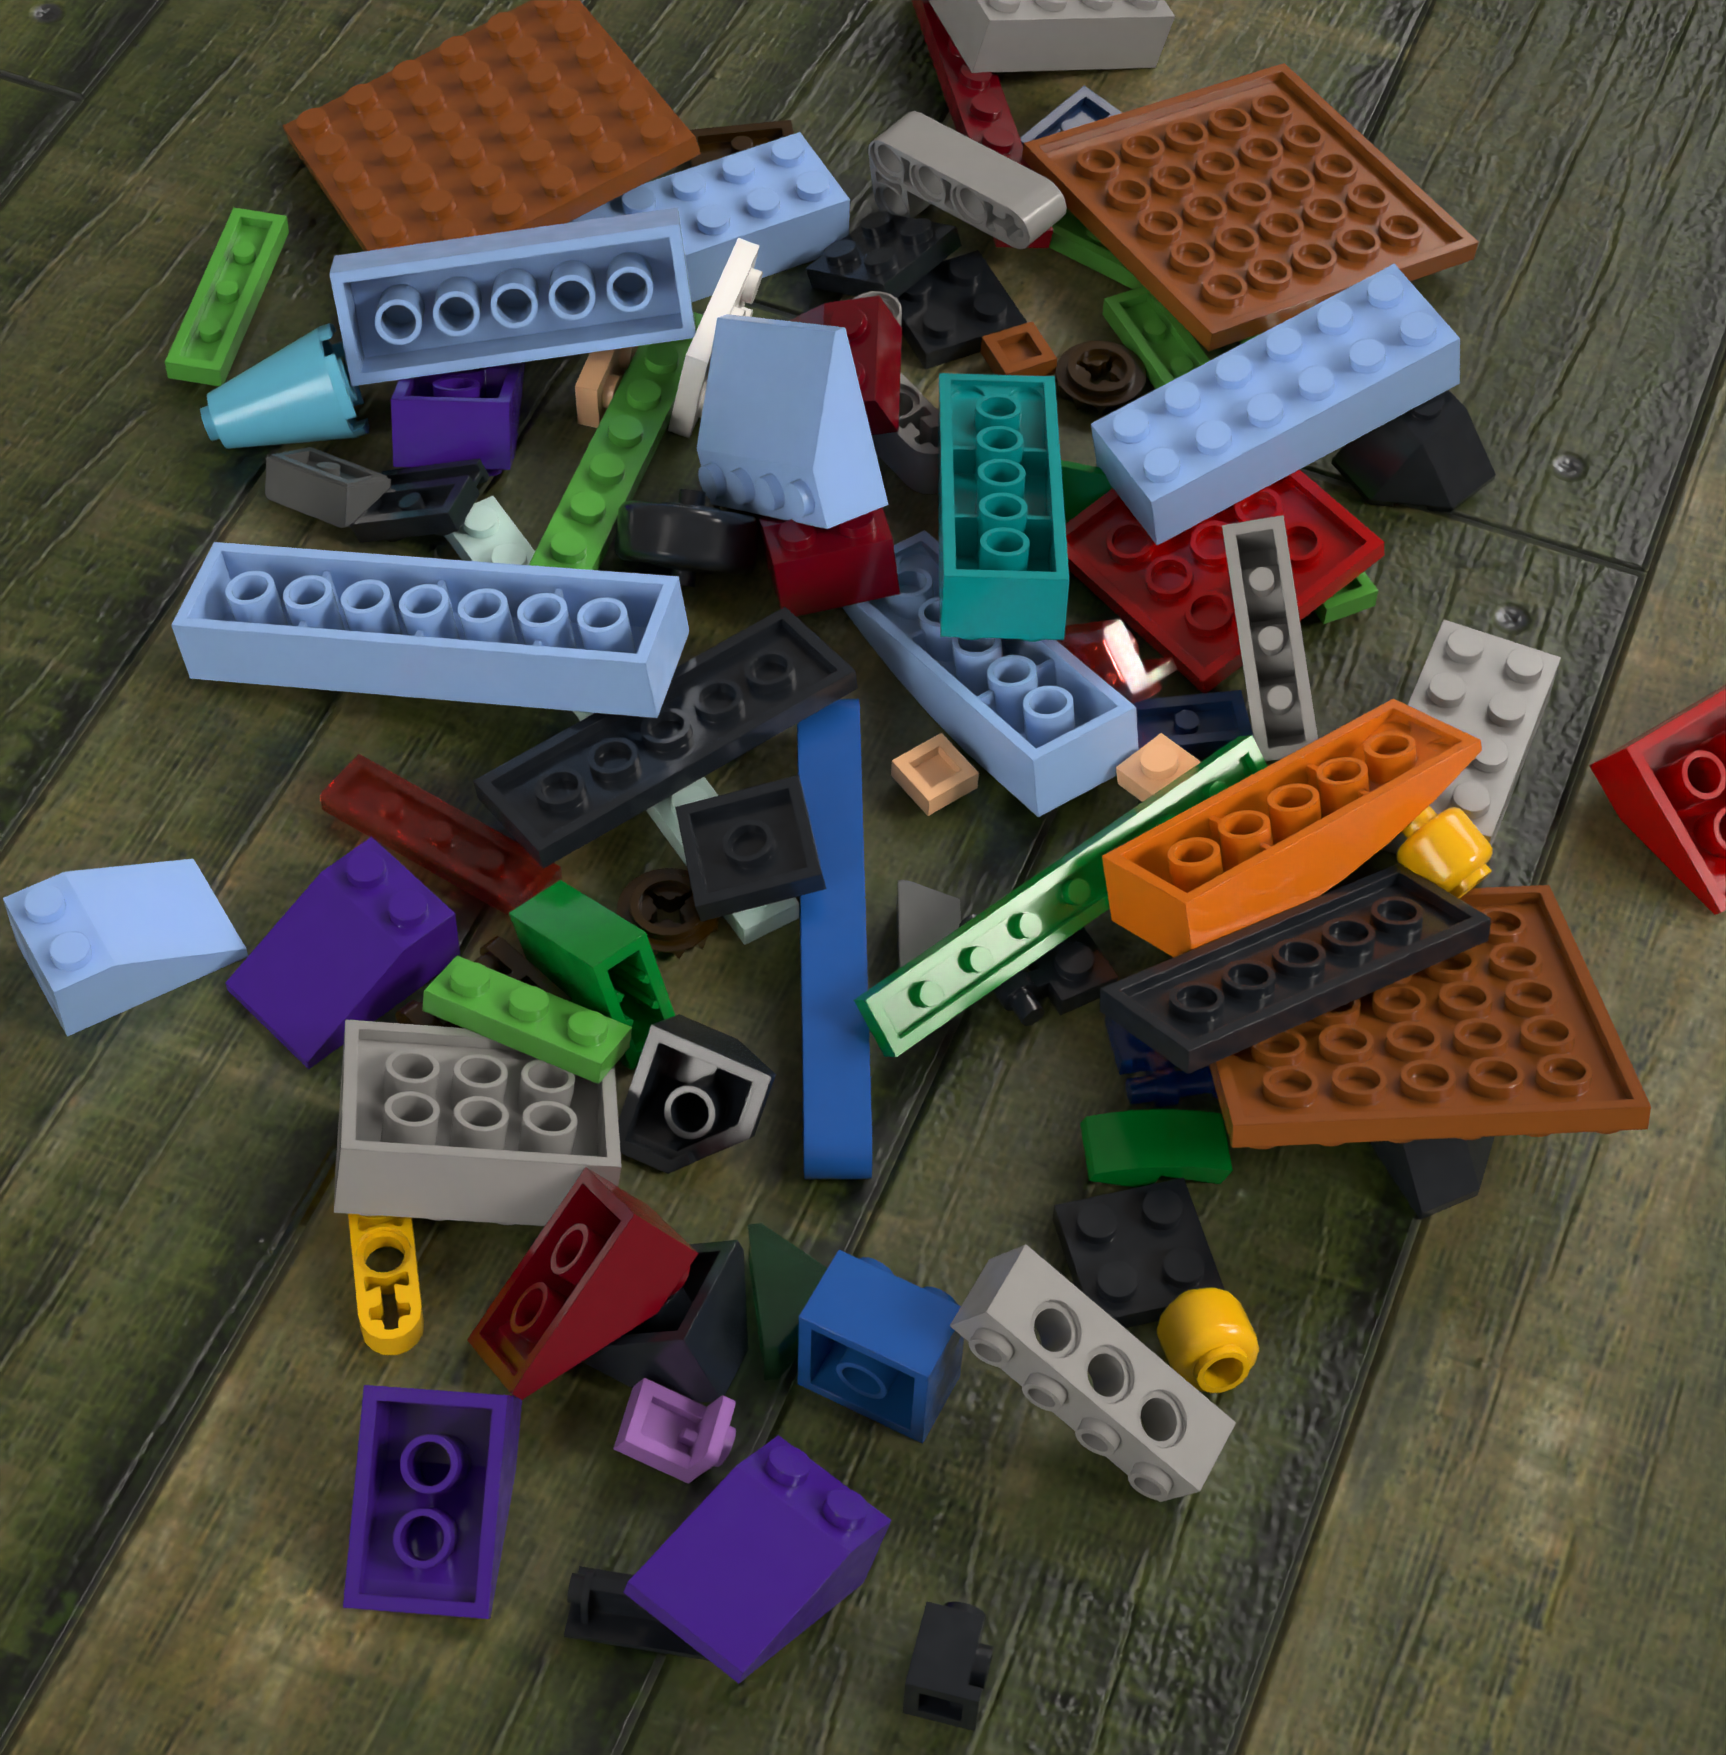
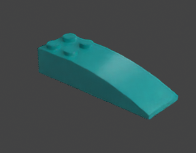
M939 373L938 536L940 637H959L965 640H978L981 638L1021 639L1028 642L1064 640L1069 590V567L1055 376Z

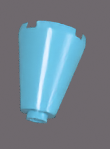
M329 323L317 327L207 393L208 406L200 408V413L210 440L220 439L226 449L350 439L369 434L368 418L356 420L357 415L354 406L363 404L364 401L359 385L351 386L343 342L331 345L329 341L336 332L334 325Z

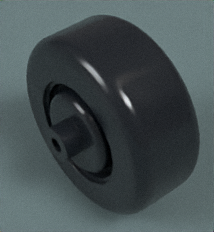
M680 489L678 503L626 501L621 504L618 510L614 551L616 556L622 560L649 563L658 568L670 569L669 576H679L680 585L695 587L697 572L712 574L716 571L738 575L752 573L757 561L760 524L755 517L705 507L706 492Z

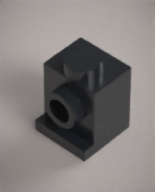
M926 1602L905 1682L903 1713L975 1731L979 1717L981 1695L986 1686L994 1646L981 1643L986 1614L981 1609L964 1602H948L944 1605Z

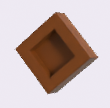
M1033 321L982 337L981 354L995 375H1055L1057 357Z

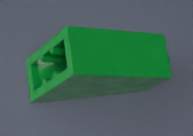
M559 880L509 912V916L526 959L572 998V1003L599 1012L606 1017L632 1027L630 1047L619 1059L624 1066L632 1070L638 1065L651 1025L675 1016L646 932L562 880Z

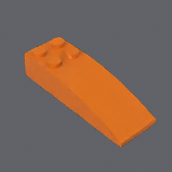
M1391 699L1104 854L1102 860L1111 919L1116 924L1172 957H1176L1317 898L1344 880L1385 847L1433 803L1482 751L1481 740L1400 701Z

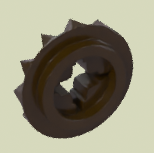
M1087 341L1069 348L1061 355L1057 362L1055 381L1059 383L1061 398H1073L1077 410L1090 405L1096 407L1099 415H1101L1106 407L1111 406L1118 410L1127 405L1128 401H1135L1140 398L1146 381V370L1141 359L1133 351L1120 344L1109 341ZM1111 371L1109 381L1103 380L1098 385L1090 383L1091 379L1097 380L1102 375L1105 376Z
M678 868L651 870L632 880L620 895L617 915L646 932L654 956L659 952H672L680 959L686 949L692 947L703 949L707 937L712 932L718 931L719 917L700 921L687 870ZM657 908H662L668 913L680 909V923L675 924L670 919H665L658 923Z

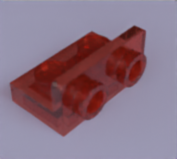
M1121 619L1066 625L1064 640H1057L1131 703L1140 702L1162 689L1159 681L1177 670L1172 657L1140 661L1137 641L1132 633L1125 628Z

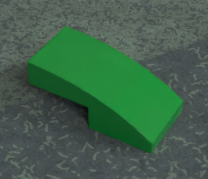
M1178 1109L1130 1110L1086 1116L1080 1123L1089 1181L1137 1188L1154 1184L1160 1176L1221 1184L1233 1171L1223 1115L1221 1113Z

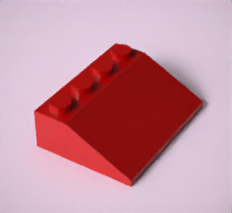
M1726 684L1589 765L1620 820L1714 915L1726 910Z

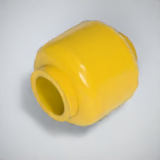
M1428 806L1401 831L1407 840L1397 851L1398 863H1401L1414 873L1423 876L1459 899L1492 872L1487 863L1492 857L1493 849L1488 840L1460 808H1448L1437 815L1432 807Z
M1213 1287L1188 1290L1172 1301L1160 1316L1157 1335L1170 1367L1198 1391L1222 1393L1235 1388L1248 1376L1250 1369L1256 1362L1259 1345L1256 1333L1241 1303L1229 1291Z

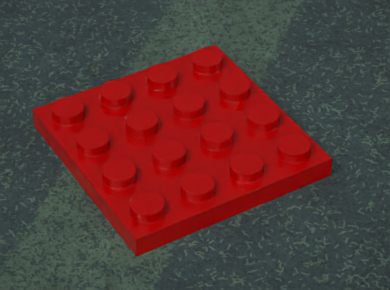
M1300 469L1159 545L1155 544L1114 489H1111L1065 524L1069 571L1203 694L1211 691L1243 666L1222 525L1284 515L1300 621L1385 556L1384 541Z

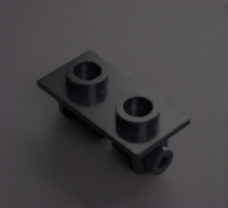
M579 1566L578 1573H572L567 1595V1602L571 1603L564 1637L709 1661L623 1593L627 1582L634 1575Z

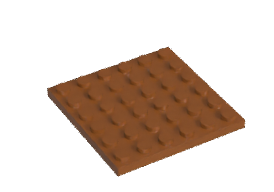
M530 0L508 12L498 13L492 16L487 23L461 36L448 38L439 47L414 60H406L399 63L392 71L366 84L353 86L344 95L319 108L308 109L301 113L297 119L282 126L290 144L364 252L568 223L701 154L694 134L580 0Z
M1285 63L1023 144L1022 158L1031 167V170L1046 177L1058 187L1065 199L1067 208L1208 352L1263 333L1392 264H1395L1409 281H1413L1474 260L1479 243Z
M1550 885L1471 889L1460 900L1491 918L1489 941L1209 1065L1232 1148L1270 1149L1275 1146L1309 1144L1339 1146L1344 1143L1376 1141L1407 1143L1413 1140L1443 1138L1476 1140L1488 1136L1510 1135L1544 1137L1555 1133L1578 1132L1613 1134L1622 1130L1648 1129L1651 1105Z

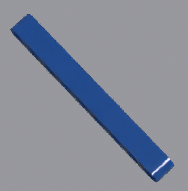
M839 699L797 723L798 775L804 790L826 884L825 890L799 896L804 1179H872L869 1027L854 1002V999L868 990L859 699Z

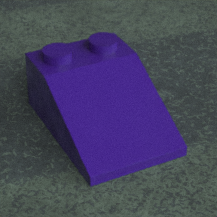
M525 362L399 380L391 398L393 467H417L480 458L489 476L498 475L502 470H510L516 453Z
M371 836L320 872L225 982L226 988L300 1062L310 1069L344 1044L345 1020L376 1021L440 974L457 955L461 956L456 916L445 903Z
M364 1385L343 1608L481 1619L491 1618L516 1473L522 1407L521 1399L511 1395Z
M778 1435L735 1466L627 1582L623 1593L739 1684L864 1583L892 1520L869 1504L860 1494L849 1489L812 1461L803 1451L792 1446Z

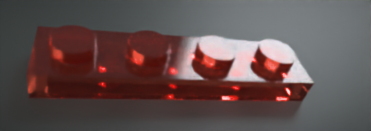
M358 754L320 794L323 811L367 836H372L381 844L508 916L509 912L559 880H562L561 866L553 863L543 869L520 843L361 754Z

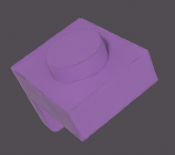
M643 1378L632 1388L613 1449L689 1484L711 1467L722 1465L729 1455L736 1436V1429L730 1426L736 1401L722 1395L706 1407L651 1380Z

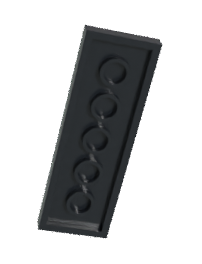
M783 607L676 667L658 718L594 713L474 780L476 794L483 805L544 869L858 689L856 672L790 610Z
M1397 863L1101 988L1100 1012L1189 1074L1489 941L1491 918L1423 876L1414 873L1401 863Z

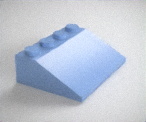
M730 314L718 317L697 442V452L701 464L698 471L699 482L702 490L706 492V496L710 499L711 504L783 520L792 519L797 523L825 529L889 505L846 328Z

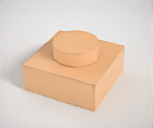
M943 733L893 759L891 765V776L927 816L978 788L979 772Z
M1160 733L1116 767L1117 782L1121 787L1143 802L1201 761Z

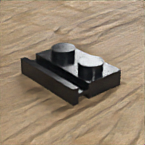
M480 458L382 471L381 474L391 479L390 488L350 527L360 543L381 540L395 542L406 537L432 534L437 536L449 535L459 531L460 527L464 524L468 513L480 495L476 486L478 483H486L490 476Z

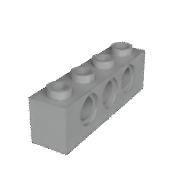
M1284 515L1222 525L1253 735L1267 766L1318 739Z
M1026 1244L988 1260L950 1324L951 1328L969 1342V1348L976 1357L989 1365L1002 1369L1022 1386L1023 1394L1031 1403L1041 1409L1053 1412L1076 1431L1075 1436L1085 1448L1093 1453L1107 1457L1128 1475V1481L1136 1491L1159 1502L1200 1492L1236 1424L1234 1420ZM1034 1326L1040 1334L1041 1345L1036 1339ZM1087 1371L1093 1380L1094 1389L1089 1383ZM1140 1416L1144 1422L1145 1431L1142 1427Z

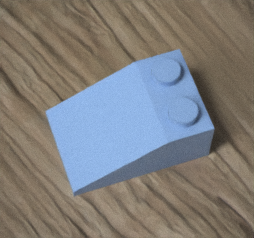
M194 859L62 872L3 898L17 945L67 1037L248 957L245 945Z

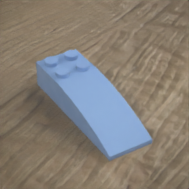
M925 530L894 545L900 588L899 595L842 607L861 634L926 712L969 756L1037 817L1117 776L1116 767L1139 750L1136 707L1057 640L1028 642L1021 639L981 638L978 640H965L959 637H940L939 542Z

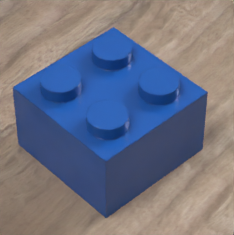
M838 1250L799 1315L798 1385L923 1444L960 1378L964 1338L951 1328L950 1324L961 1306L949 1294L938 1288L929 1286L921 1288L895 1276L887 1266L869 1257L858 1259Z

